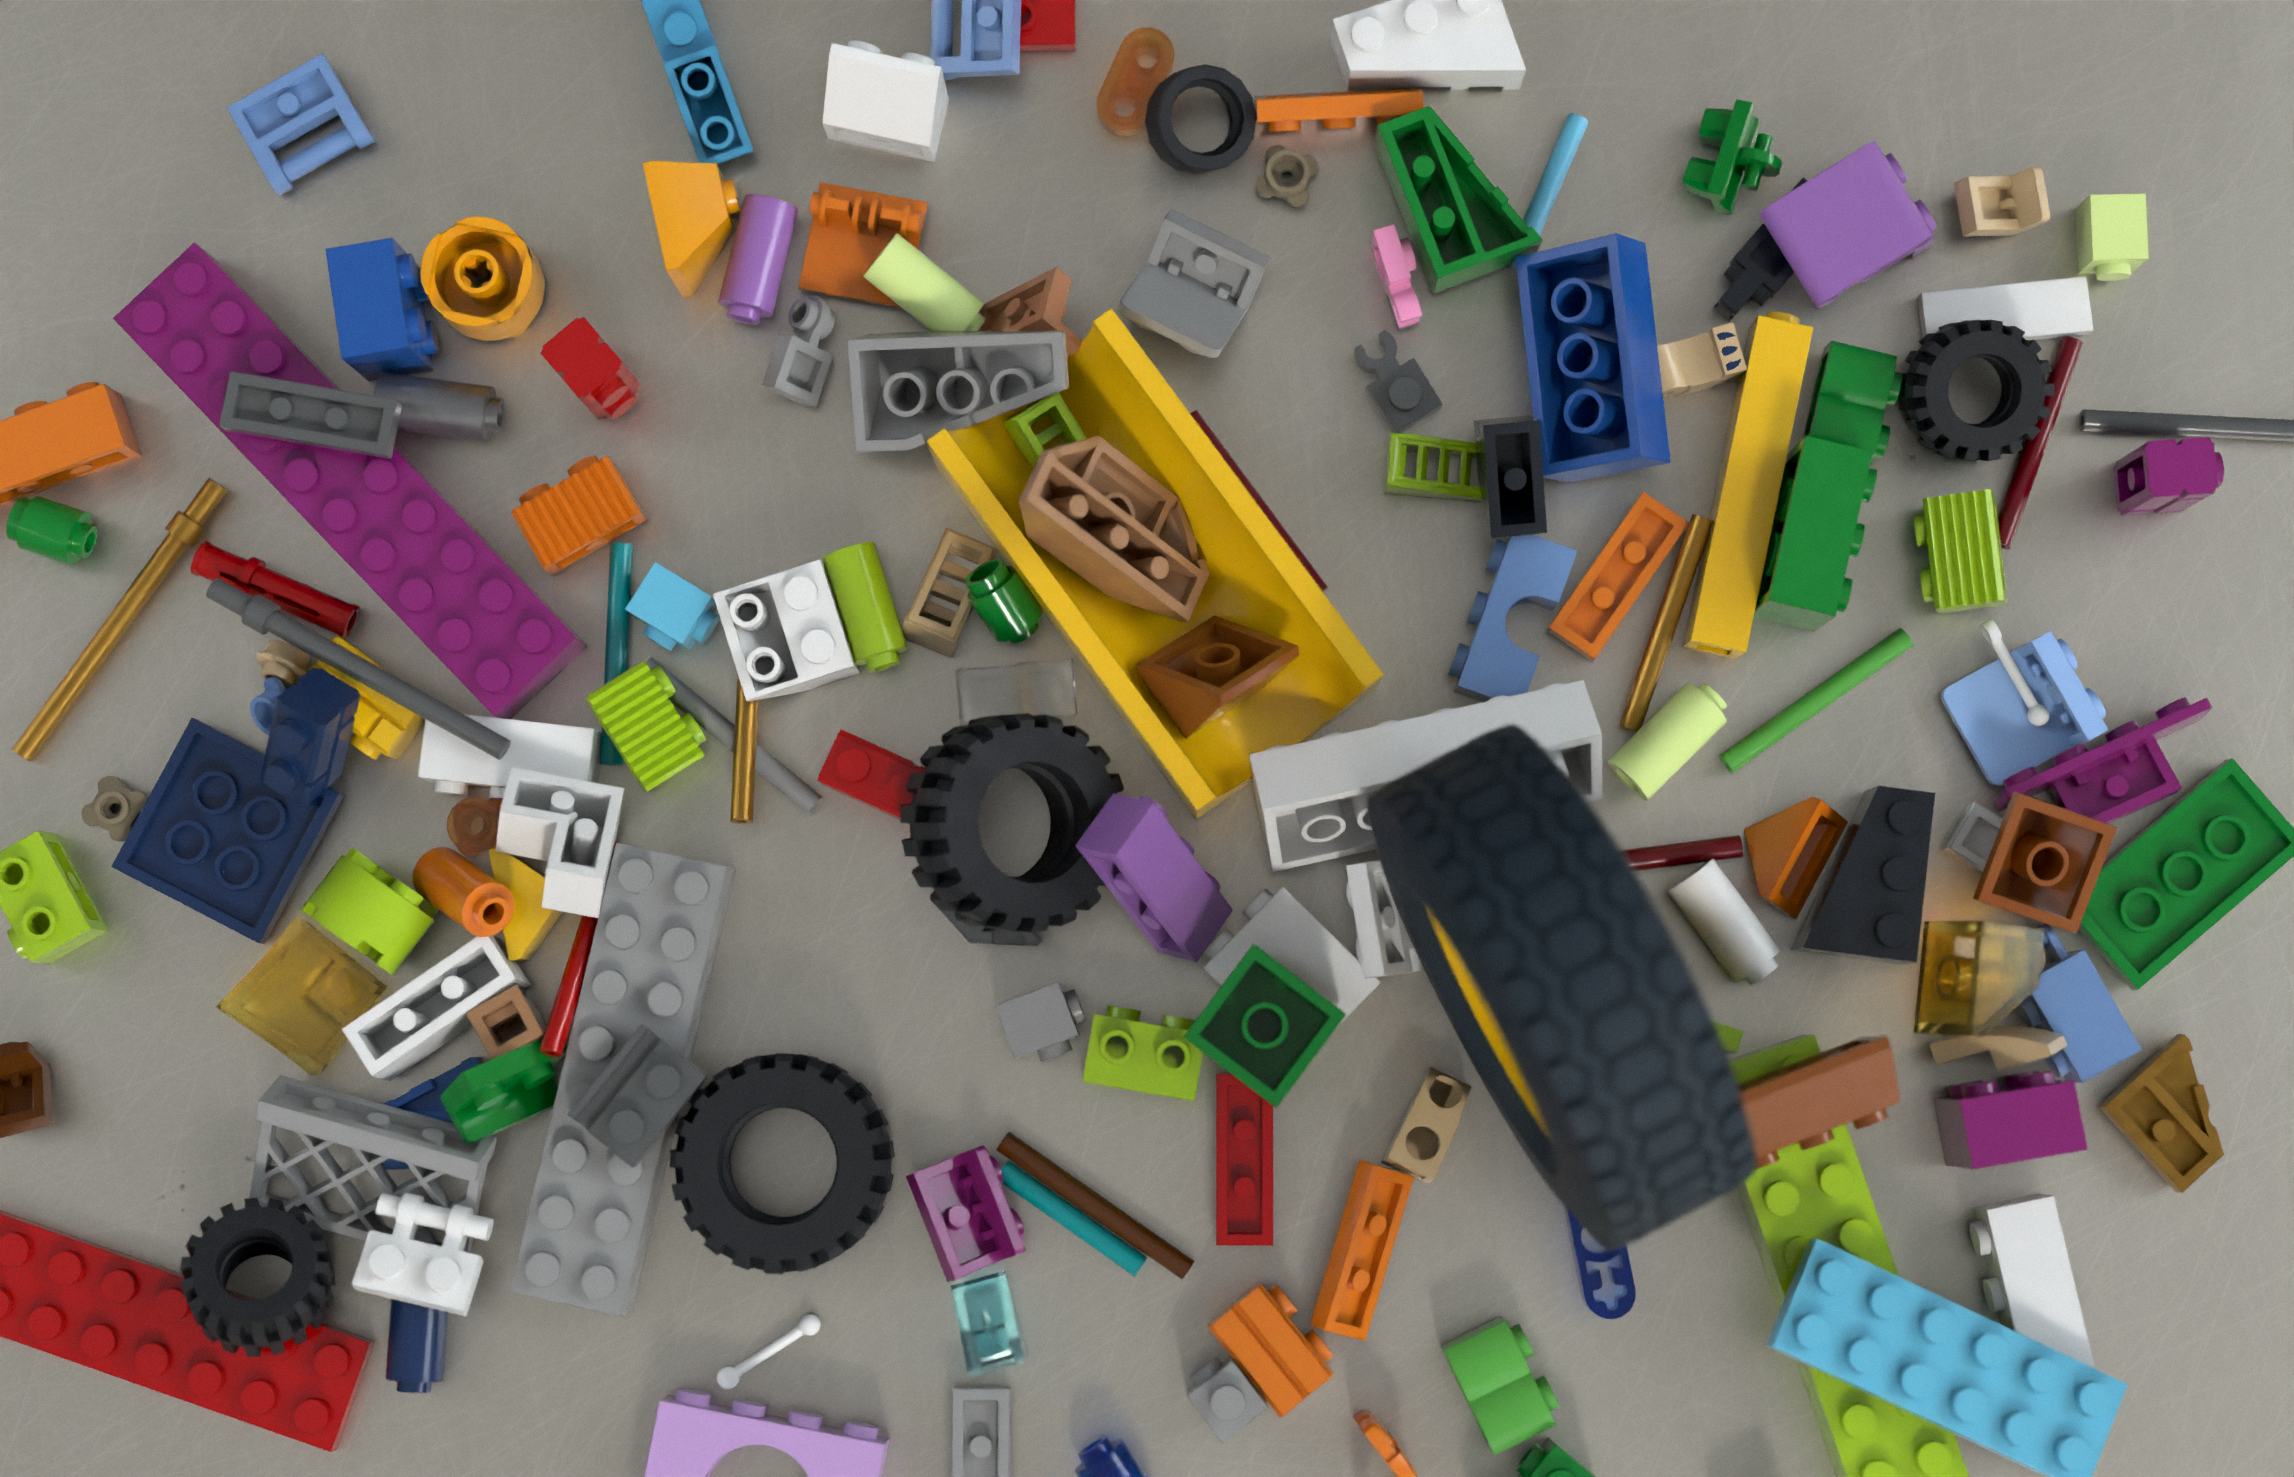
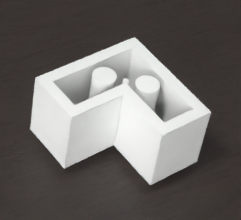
M511 767L500 809L496 852L548 861L541 908L595 918L599 917L619 826L624 788Z

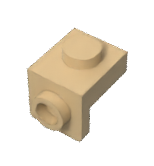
M2029 167L2011 176H1967L1954 182L1962 236H2012L2050 219L2048 197L2041 167Z

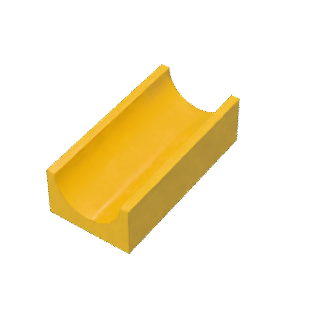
M1111 308L1093 321L1089 333L1081 342L1080 350L1067 357L1069 388L1059 391L1086 438L1100 436L1179 498L1195 537L1199 559L1204 558L1210 572L1189 622H1179L1105 595L1027 537L1019 499L1034 469L1015 444L1002 422L1031 403L965 429L949 431L944 428L926 442L936 467L1008 565L1017 571L1043 613L1197 821L1253 780L1249 754L1262 752L1276 745L1289 746L1307 741L1374 692L1384 674ZM1046 415L1032 424L1030 428L1036 435L1052 425L1053 422ZM1059 434L1042 445L1044 451L1059 447L1066 443V440ZM1214 615L1298 645L1299 656L1262 690L1187 739L1140 678L1137 671V664Z

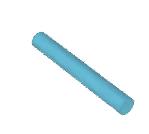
M1568 114L1523 218L1529 228L1532 226L1539 236L1589 123L1587 119L1577 114ZM1516 262L1510 265V267L1517 269Z

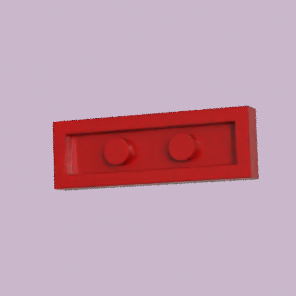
M1216 1074V1245L1273 1246V1105L1232 1074Z

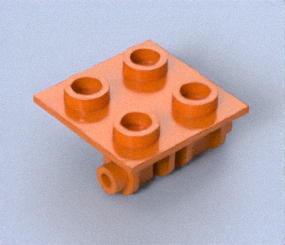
M820 182L818 192H813L811 197L810 214H813L798 289L901 308L866 280L863 275L896 233L919 250L928 202Z

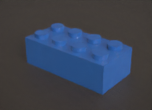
M1614 233L1515 257L1533 417L1540 421L1543 478L1576 482L1671 463L1646 243Z

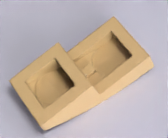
M1986 1026L1946 1034L1929 1044L1937 1065L1990 1050L1997 1071L2052 1056L2068 1046L2062 1034L2024 1026Z

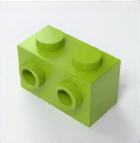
M38 830L0 851V910H3L12 927L7 931L9 940L22 958H28L33 963L51 964L109 931L57 834Z
M1110 1005L1107 1006L1106 1016L1094 1014L1082 1082L1195 1101L1203 1052L1183 1038L1195 1020L1163 1015L1162 1025L1139 1022L1141 1011Z

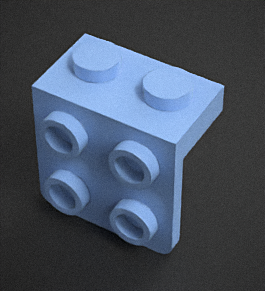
M2052 631L2009 652L2038 704L2044 705L2049 710L2050 717L2045 725L2035 726L2028 721L2027 713L2029 709L2000 658L1947 686L1941 693L1943 705L1986 780L1993 786L2003 785V781L2008 777L2029 767L2035 768L2067 749L2087 742L2108 731L2107 726L2102 720L2106 717V712L2101 700L2092 689H2085L2074 671L2077 668V661L2072 650L2064 640H2056Z

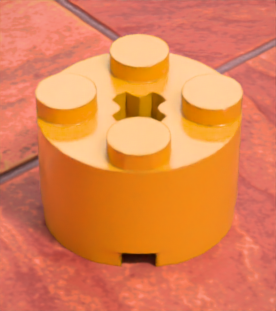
M481 216L466 217L456 221V225L450 227L442 234L439 232L426 247L420 270L421 283L435 310L454 329L473 339L495 341L523 334L537 315L545 293V279L540 262L523 239L505 223ZM488 271H490L492 274L491 280L484 282L481 287H477L474 284L476 279H485Z

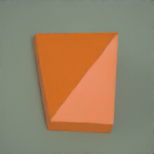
M1812 796L1745 828L1744 832L1759 895L1788 917L1797 919L1848 821L1821 799Z

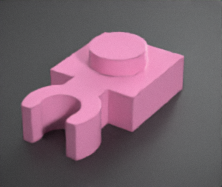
M1394 224L1373 230L1370 247L1386 296L1389 295L1398 329L1420 323L1419 317H1422V312L1410 281V271L1417 269L1410 241L1408 238L1399 240Z

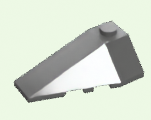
M1065 331L877 333L847 340L856 452L908 451L927 444L926 441L944 428L949 431L965 429L1069 388Z

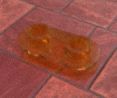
M1143 27L1130 32L1122 41L1097 97L1099 120L1106 130L1115 135L1131 136L1146 127L1145 117L1148 101L1157 85L1168 78L1173 70L1174 48L1170 39L1160 30ZM1152 54L1156 57L1157 62L1150 68H1143L1137 63L1140 55ZM1128 102L1132 104L1135 108L1134 112L1128 117L1117 115L1114 109L1119 103Z

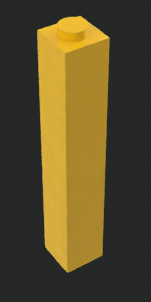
M1768 312L1766 317L1758 315L1748 330L1743 354L1747 370L1737 382L1709 519L1713 520V524L1700 560L1683 648L1738 659L1747 652L1813 327L1799 324L1800 319L1792 314Z

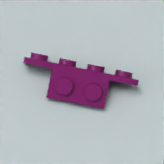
M2186 697L2178 699L2156 711L2155 714L2158 720L2139 728L2136 720L2130 721L2108 732L2105 735L2107 743L2089 751L2085 743L2080 744L2056 756L2054 761L2057 766L2039 774L2034 767H2029L2008 777L2003 781L2006 789L2000 793L1994 802L1999 811L2007 809L2013 791L2033 797L2046 790H2050L2058 806L2107 824L2112 823L2167 798L2182 788L2156 740L2200 721L2213 707L2208 698H2204L2191 705Z

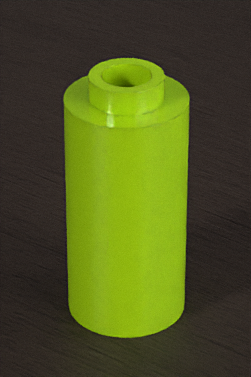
M875 542L854 544L825 555L822 558V562L855 664L857 666L867 665L870 673L900 664L899 654L908 650V646Z

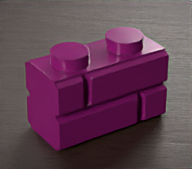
M2209 437L2184 438L2179 442H2176L2175 439L2153 440L2146 442L2118 460L2113 467L2117 511L2120 512L2121 516L2145 515L2152 511L2155 514L2176 513L2214 494L2216 488L2222 485L2224 479L2223 458L2219 452H2215L2214 442Z

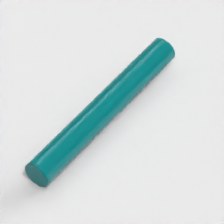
M1009 1160L1001 1169L1003 1185L1131 1275L1135 1276L1147 1257Z

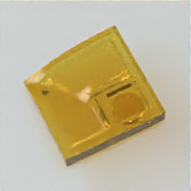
M295 918L264 957L216 1007L275 1047L310 1076H320L348 1039L342 1028L369 1011L387 986L304 918Z

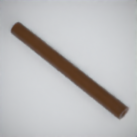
M1011 1132L1006 1134L996 1149L1181 1280L1193 1265V1259Z

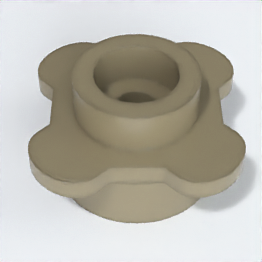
M1281 145L1269 148L1265 154L1267 161L1265 173L1256 181L1258 193L1264 198L1276 196L1286 199L1292 207L1304 205L1309 197L1307 191L1309 179L1318 170L1316 159L1309 154L1302 155L1297 151L1285 149ZM1290 172L1292 179L1285 181L1282 178V174Z
M106 776L98 782L99 792L93 802L83 807L82 819L86 825L92 827L100 826L109 832L111 839L122 842L126 840L148 797L142 791H132L123 787L118 777ZM115 803L120 806V811L117 814L111 812V806Z

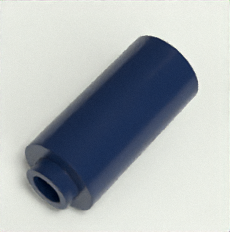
M391 1299L385 1379L397 1381L396 1391L428 1393L431 1392L432 1382L444 1381L448 1312Z

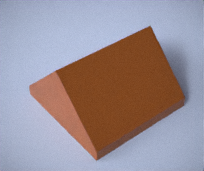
M1214 615L1137 664V671L1140 678L1187 739L1262 690L1299 656L1298 645Z
M2013 791L1973 898L2077 934L2117 827L2042 799Z

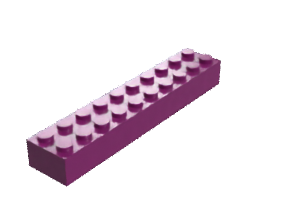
M194 242L113 318L493 716L512 719L588 647L395 445L392 459L225 431L219 427L230 371L337 390L341 389L215 258Z

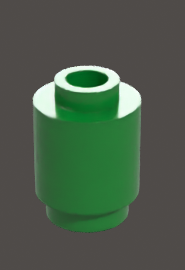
M40 496L32 499L25 497L18 499L10 511L6 525L8 539L16 541L20 549L69 565L76 564L81 557L87 558L92 553L98 536L97 527L93 526L90 513Z
M995 558L983 563L968 575L965 580V584L969 589L967 597L997 642L1009 640L1011 644L1020 643L1037 631L1039 627L1037 622L1041 618L1043 611L1012 566H1007L1002 558Z

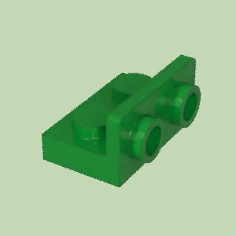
M541 1038L463 1071L439 1096L463 1142L470 1145L552 1109L558 1090L553 1076L556 1075L553 1067L566 1055L568 1048L566 1044L562 1056L553 1057L539 1051L543 1039Z

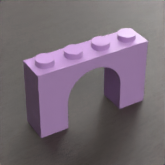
M677 1388L676 1396L667 1395L659 1401L644 1477H710L715 1465L726 1453L747 1445H766L789 1454L801 1465L808 1477H883L890 1438L877 1436L879 1427L863 1422L845 1421L844 1429L821 1425L823 1416L819 1414L789 1410L788 1418L765 1414L767 1405L763 1403L733 1399L732 1407L709 1403L711 1397L709 1393Z

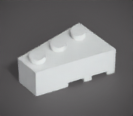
M1390 0L1332 19L1329 40L1347 90L1450 87V90H1468V87H1502V90H1519L1526 73V68L1502 0Z

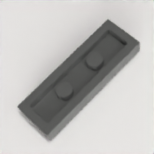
M230 371L219 427L225 431L392 459L402 404L396 399Z

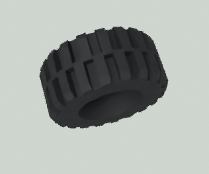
M1030 713L995 715L972 719L967 726H955L942 735L943 745L930 746L920 758V763L926 767L923 773H911L905 788L907 792L914 795L911 806H901L900 823L910 824L911 838L902 840L905 857H916L919 864L911 873L919 887H933L934 891L930 895V900L942 911H955V919L970 926H983L987 930L1038 932L1046 931L1048 926H1063L1076 920V910H1090L1101 900V894L1096 889L1099 886L1106 885L1078 850L1076 844L1112 794L1123 791L1124 786L1119 773L1107 772L1105 766L1110 763V757L1101 746H1086L1089 741V734L1076 725L1063 726L1061 718L1046 714L1031 715ZM1007 769H1019L1037 783L1047 800L1051 821L1049 839L1040 859L1030 870L1017 877L1007 876L989 859L980 839L978 824L980 806L987 789Z
M776 1053L772 1055H759L744 1059L742 1063L733 1067H726L714 1075V1080L705 1088H700L689 1101L692 1106L685 1117H680L674 1132L679 1135L676 1149L670 1150L669 1167L675 1168L676 1184L671 1186L675 1201L681 1200L687 1213L683 1217L692 1232L697 1230L706 1241L703 1245L715 1255L722 1253L732 1259L733 1265L746 1270L751 1268L764 1270V1274H783L791 1271L802 1272L833 1260L853 1247L865 1236L871 1225L877 1221L884 1209L883 1203L886 1195L891 1191L894 1174H891L892 1158L895 1157L893 1141L889 1139L886 1128L888 1122L883 1110L878 1109L871 1098V1092L862 1082L858 1083L847 1074L848 1071L835 1064L819 1060L817 1057L803 1054ZM776 1108L796 1109L815 1118L829 1133L836 1151V1173L828 1193L812 1209L795 1216H773L752 1207L737 1190L731 1173V1152L742 1128L757 1115Z

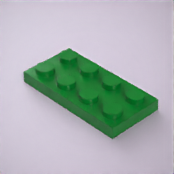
M2233 758L2227 759L2103 864L2079 930L2131 990H2139L2294 857V828Z

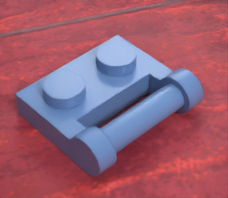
M931 0L930 58L935 61V66L942 67L944 80H953L957 77L1019 75L1021 0H962L960 56H952L953 0Z
M323 53L227 107L266 178L279 196L293 189L294 185L292 182L353 147L358 146L360 149H363L375 142L370 130ZM335 116H340L345 125L343 128L281 163L278 161L274 151Z

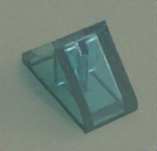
M1006 1271L952 1285L951 1290L969 1378L1026 1363L1029 1352Z

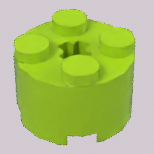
M352 847L345 856H340L300 910L394 976L435 922L432 918L439 909Z

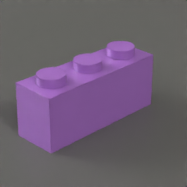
M1113 793L1078 841L1076 847L1157 952L1198 962L1233 909L1220 893L1219 889L1221 887L1219 882L1211 874L1203 870L1193 856V847L1188 841L1177 835L1166 820L1168 817L1166 810L1158 802L1146 796H1140L1137 799Z

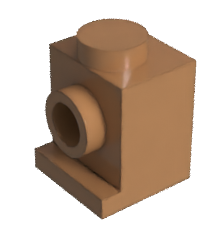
M517 984L466 1012L490 1059L543 1038L547 1027L534 1002L523 995Z

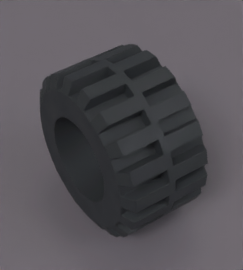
M1967 320L1949 323L1939 327L1938 332L1929 333L1919 341L1922 345L1918 351H1910L1904 361L1910 364L1907 373H1903L1902 385H1905V396L1898 397L1899 408L1907 409L1909 418L1904 420L1909 431H1917L1920 435L1917 440L1926 448H1934L1939 455L1960 460L1992 461L2001 459L2000 455L2014 454L2023 449L2021 442L2023 440H2033L2040 432L2035 426L2039 419H2048L2051 408L2044 406L2045 396H2054V384H2046L2044 374L2052 372L2048 360H2040L2037 353L2042 350L2035 340L2024 339L2025 331L2018 327L2005 326L2002 321ZM1970 357H1982L1987 360L1997 371L2001 382V397L1995 411L1978 424H1969L1961 420L1953 411L1948 396V387L1952 374L1963 361Z
M257 1197L244 1199L245 1208L234 1210L232 1203L220 1208L223 1217L214 1221L208 1216L200 1223L203 1232L202 1237L191 1235L186 1244L190 1257L181 1258L180 1271L184 1278L181 1281V1285L197 1325L201 1326L204 1335L212 1343L219 1339L223 1350L233 1354L237 1352L240 1346L244 1347L247 1357H260L261 1348L270 1347L272 1354L276 1355L285 1352L283 1343L290 1339H293L297 1346L307 1340L305 1328L308 1325L318 1329L325 1319L322 1308H331L334 1299L331 1286L335 1285V1273L325 1239L323 1240L320 1228L313 1219L307 1222L303 1210L293 1205L286 1212L283 1201L273 1198L269 1199L267 1207H261ZM259 1255H273L285 1259L292 1265V1270L286 1283L277 1292L266 1298L243 1300L225 1291L231 1273L238 1265L249 1258Z

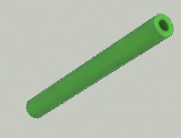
M1902 628L1897 629L1719 755L1722 764L1733 774L1913 646L1911 638Z

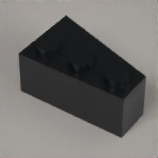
M1877 786L1864 791L1835 853L1836 857L1823 885L1819 887L1813 900L1812 909L1790 950L1900 965L1917 963L1935 793Z

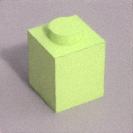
M2146 193L2090 194L2075 208L2078 273H2096V279L2100 281L2123 280L2131 277V272H2134L2149 260Z

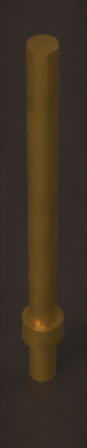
M208 478L183 513L179 510L165 527L169 532L13 746L12 750L28 761H32L188 545L194 547L204 534L206 529L202 525L226 494L227 489L211 478Z

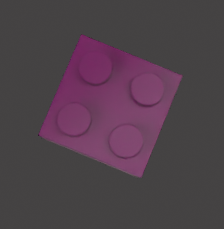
M2028 1071L2005 1075L2006 1086L1998 1087L1997 1080L1985 1082L1983 1080L1952 1084L1948 1085L1950 1096L1933 1098L1946 1166L1978 1169L2088 1150L2075 1081L2055 1080L2054 1071Z

